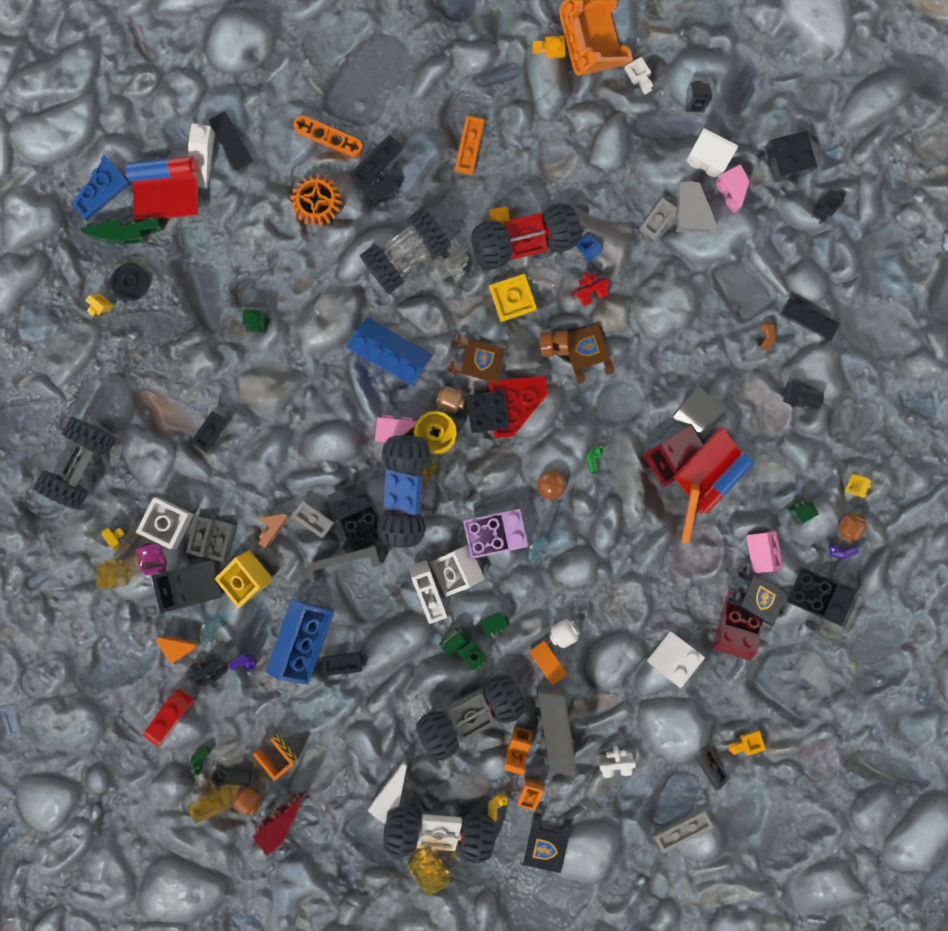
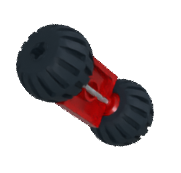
M554 204L548 207L542 214L535 213L503 221L504 225L496 221H484L473 229L471 236L473 252L479 265L487 269H498L504 266L510 259L514 260L548 251L547 246L554 251H568L580 241L581 226L574 208L566 204Z

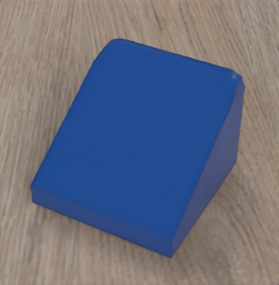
M589 233L581 238L575 246L587 262H590L602 253L600 243Z

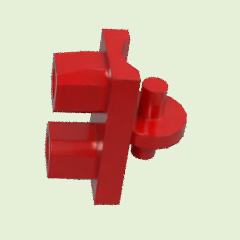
M587 272L582 273L583 279L578 281L579 286L582 287L572 291L574 297L578 298L583 306H586L593 302L590 293L596 291L598 298L609 295L607 287L609 281L607 278L604 279V277L597 279L595 273L589 276Z

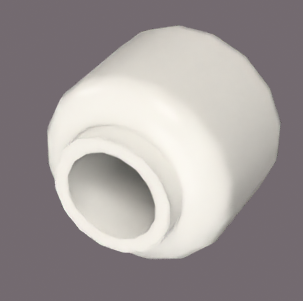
M564 619L552 626L550 639L554 645L558 644L561 648H565L578 640L580 632L574 621Z

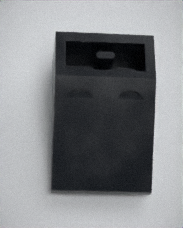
M364 480L328 495L330 506L353 552L380 540L377 531L380 515Z
M214 560L151 575L160 613L223 597L220 585L215 580L217 572Z
M802 567L787 599V603L845 629L860 593L858 590Z

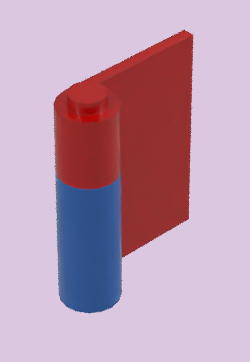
M193 156L128 162L126 164V176L133 183L134 221H144L145 218L149 217L167 219L198 216L199 163Z
M720 427L673 478L688 497L691 483H698L700 492L696 511L700 514H708L754 465V462L737 448L725 429Z

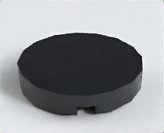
M126 263L113 271L110 285L117 297L124 301L134 302L146 295L150 280L142 267L133 263Z

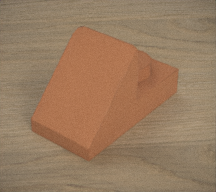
M288 514L257 518L269 527L268 530L265 529L259 536L261 540L258 544L268 548L290 516Z

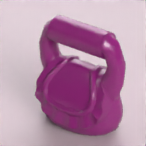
M151 542L137 546L138 565L144 575L162 573L166 570L167 560L163 554L161 544ZM155 561L162 562V565L144 568V564Z

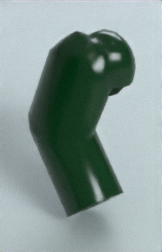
M207 745L191 756L190 770L194 775L202 773L203 760L211 754V750Z

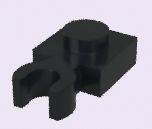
M831 188L817 203L820 208L816 209L811 214V217L813 218L816 214H820L822 218L818 223L822 224L827 219V214L832 216L845 202V199Z

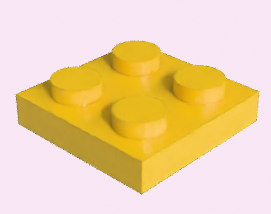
M525 274L489 285L500 322L537 311Z

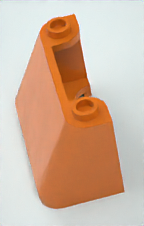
M565 0L561 4L559 11L560 19L576 75H588L625 66L633 60L632 52L628 46L623 45L619 47L611 13L615 10L618 0Z

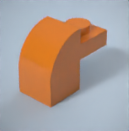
M514 726L505 756L504 770L520 775L524 774L533 731Z

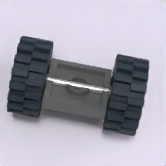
M70 417L62 435L77 443L60 475L42 470L33 490L58 504L79 510L88 494L85 488L78 485L84 478L85 468L92 463L94 452L108 456L117 438L87 422Z

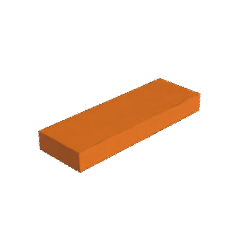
M466 115L455 172L473 176L485 119Z
M691 483L681 534L682 543L686 544L690 543L700 492L698 483Z

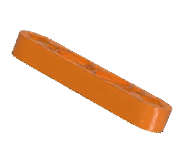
M298 116L294 120L295 131L301 136L350 157H359L363 152L361 141L355 137L306 116ZM303 122H305L306 126L311 128V133L309 134L310 131L308 128L302 127V129H300L298 124H303ZM321 128L325 131L324 136H315L317 129ZM340 136L342 142L339 145H334L332 143L333 137ZM355 144H357L358 150L355 149L352 152L350 146H354Z

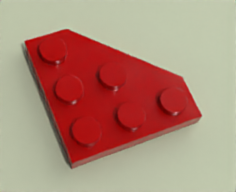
M546 376L498 380V383L489 381V392L504 390L509 422L508 429L493 430L494 439L514 437L548 395Z

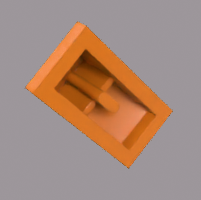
M164 635L156 639V642L171 664L198 648L200 644Z
M524 776L516 806L535 811L545 789L543 781Z

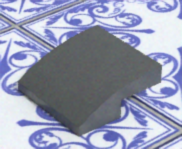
M697 386L672 418L685 428L691 425L697 436L704 440L728 408Z
M195 515L186 553L227 562L236 525Z

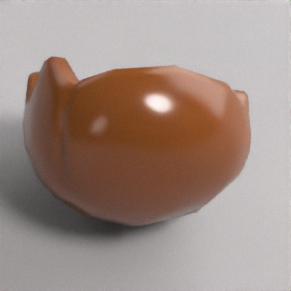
M547 470L537 480V490L545 499L555 500L565 492L567 480L561 472Z

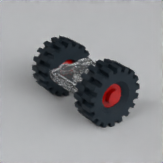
M423 207L407 218L409 227L381 249L376 244H373L359 255L373 277L388 294L404 283L402 279L404 275L430 255L437 258L451 247L450 241L442 228Z

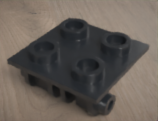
M504 390L466 395L471 433H483L485 431L509 428Z

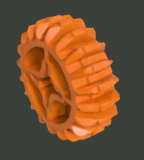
M319 174L316 179H314L313 175H310L309 181L303 177V184L297 182L299 189L293 188L292 190L296 194L291 196V200L294 201L291 203V206L296 208L293 211L294 214L299 215L298 219L300 221L304 220L306 225L311 222L313 227L316 226L317 222H319L320 226H323V221L325 220L330 224L329 218L336 219L334 212L340 213L338 206H342V201L339 200L342 198L341 193H338L339 187H334V181L328 182L329 179L326 176L322 180ZM321 188L331 194V199L327 198V196H322ZM313 189L310 194H306L307 191ZM319 197L320 200H318L317 203L314 204L313 201H316V199ZM302 203L311 206L312 214L302 208ZM328 207L324 212L320 213L322 208Z

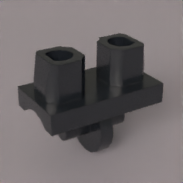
M212 653L206 657L209 665L205 668L201 662L190 665L192 675L189 676L191 682L195 681L198 685L202 683L204 687L209 684L213 688L218 686L217 680L222 678L220 672L229 667L226 662L221 660L218 654Z

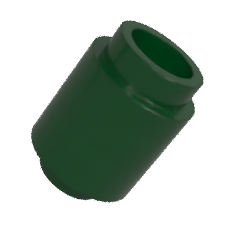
M454 627L441 639L439 646L447 655L454 654L468 642L466 639L468 635L461 627L459 629Z

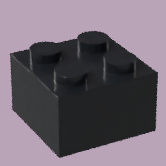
M808 131L771 139L765 146L774 183L811 174L817 168Z

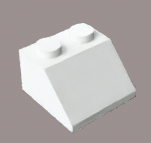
M704 128L686 161L696 169L701 168L705 170L711 177H719L726 169L738 145Z
M468 545L430 562L445 597L485 580L476 559H471Z
M669 631L647 662L678 687L682 688L705 657Z

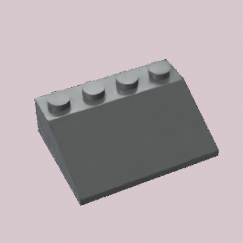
M560 686L537 690L538 695L534 696L536 707H540L541 713L537 715L539 727L543 726L544 734H540L542 746H546V753L543 754L544 764L548 765L552 772L577 777L565 695Z

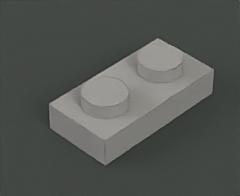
M662 198L639 230L655 240L678 208Z
M302 501L292 514L294 519L322 539L334 525L333 521L305 501Z

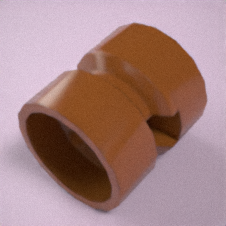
M568 330L557 331L556 334H553L552 331L540 333L542 357H552L555 353L559 356L570 355Z

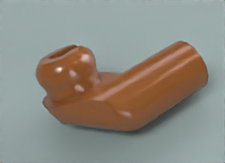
M764 322L761 325V330L765 332L766 338L760 348L769 351L776 340V330L772 323Z

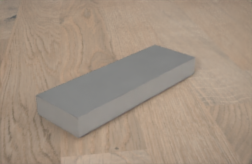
M702 809L654 833L653 836L663 854L713 829L714 826L706 810Z

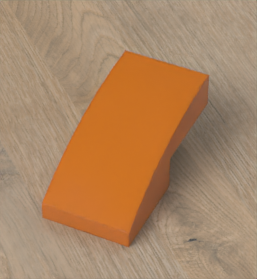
M545 641L529 651L552 686L568 675Z

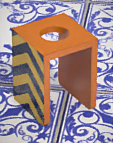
M277 733L270 740L289 762L284 768L279 771L260 747L253 753V756L274 781L298 760Z

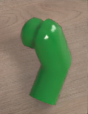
M601 445L593 446L586 455L590 473L599 471L597 460L604 454V448Z

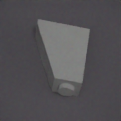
M690 179L680 182L677 186L676 208L678 209L676 210L675 232L713 234L717 229V223L700 183Z

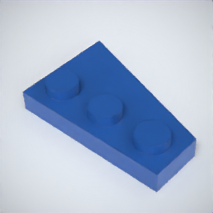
M104 154L100 159L101 162L97 169H94L91 173L92 177L87 185L83 186L72 204L86 221L130 185Z

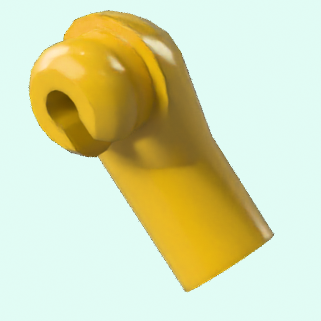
M497 794L488 802V816L493 821L497 820L498 809L503 805L506 806L508 803V798L504 794Z

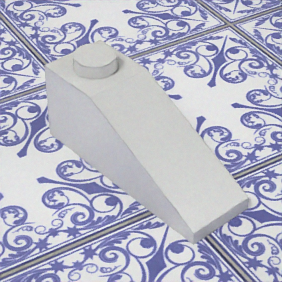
M191 124L188 156H193L199 163L198 188L207 189L216 134L210 126Z
M427 560L409 566L411 579L429 624L447 618Z
M406 760L401 763L369 805L368 812L384 824L386 823L387 812L394 807H399L408 763Z

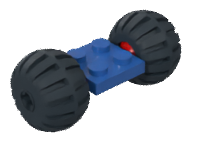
M408 435L391 436L386 440L382 448V459L387 468L384 508L391 510H387L381 515L377 531L380 540L388 546L399 548L414 547L421 543L425 535V521L420 514L422 475L413 474L424 471L431 458L430 447L423 438Z

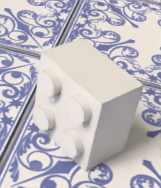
M153 497L136 533L169 549H177L194 514L162 498Z

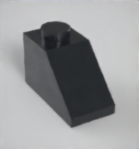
M703 81L690 82L686 89L685 112H705L712 100L709 83H704Z

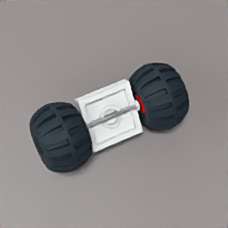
M399 806L387 812L386 823L384 824L383 847L391 856L398 858L407 857L413 854L416 848L455 851L457 842L460 856L468 862L482 863L490 859L493 854L495 824L493 819L487 814L473 812L465 815L463 818L422 815L419 828V815L412 808Z

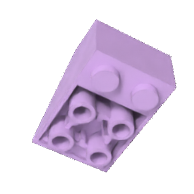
M521 509L463 521L471 559L528 547Z

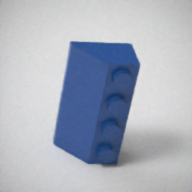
M368 317L356 329L346 346L349 351L413 388L433 356Z
M291 598L266 673L277 680L309 685L334 612Z

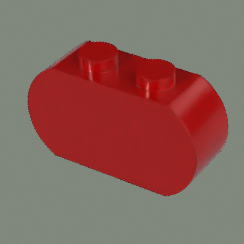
M178 688L169 697L142 736L159 748L185 716L195 699Z

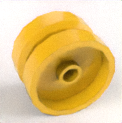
M438 411L428 412L422 415L416 422L414 436L427 441L432 455L444 454L455 444L457 437L456 426L453 420L445 413ZM435 430L439 431V436L435 437L432 435V432Z

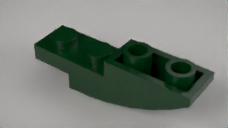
M154 217L145 218L143 222L138 223L127 222L125 226L118 219L112 218L105 220L104 223H89L86 227L80 228L83 234L92 239L105 243L124 245L147 242L145 235L164 231L162 223Z

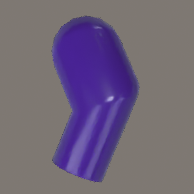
M837 544L828 547L829 555L833 558L847 559L859 553L855 545L839 550Z
M241 654L227 662L232 671L239 666H244L252 671L256 668L257 661L252 656Z

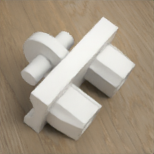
M617 745L613 746V751L606 752V755H598L600 771H602L604 778L614 776L613 770L619 769L621 775L631 776L633 768H636L632 752L618 751Z

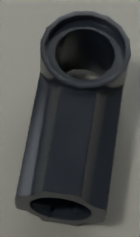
M787 382L782 402L820 409L824 401V393L804 388L801 384Z
M222 764L215 768L210 779L212 784L218 787L223 785L250 786L252 771L248 767H228ZM223 772L225 779H219L216 773Z

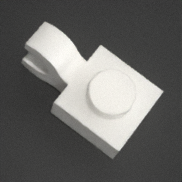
M642 57L625 66L624 70L634 85L639 82L645 95L652 91L653 84L648 78L651 75V71Z

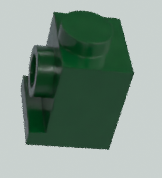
M243 309L242 325L246 327V332L265 333L267 314L263 310Z
M804 498L786 507L795 524H803L819 515L812 501H805Z
M502 611L480 618L486 639L490 638L489 633L493 632V635L503 633L505 628L511 626L508 616H503Z
M471 639L458 650V654L472 670L475 668L480 670L487 664L485 660L488 656L474 639ZM471 654H477L478 658L476 660H472L470 658Z

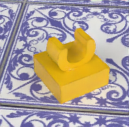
M100 293L91 294L86 299V302L91 305L87 312L92 316L109 312L114 306Z
M852 474L844 491L848 494L864 498L867 496L865 494L867 489L871 488V480Z
M106 528L101 532L103 538L113 551L120 547L118 540L125 536L121 528L116 529L114 532Z

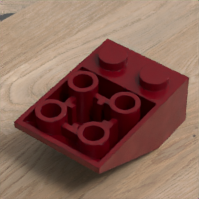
M690 425L641 455L659 485L665 487L675 481L673 477L702 448L703 444Z
M728 590L716 628L713 649L750 661L758 653L762 620L740 606L729 603L728 596L736 591Z
M304 791L302 794L297 792L290 798L286 806L284 804L280 805L274 810L275 813L270 818L266 816L255 827L256 832L252 838L266 856L283 844L307 795V791Z

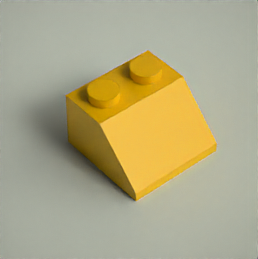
M250 550L237 556L215 578L238 609L273 581L272 577Z

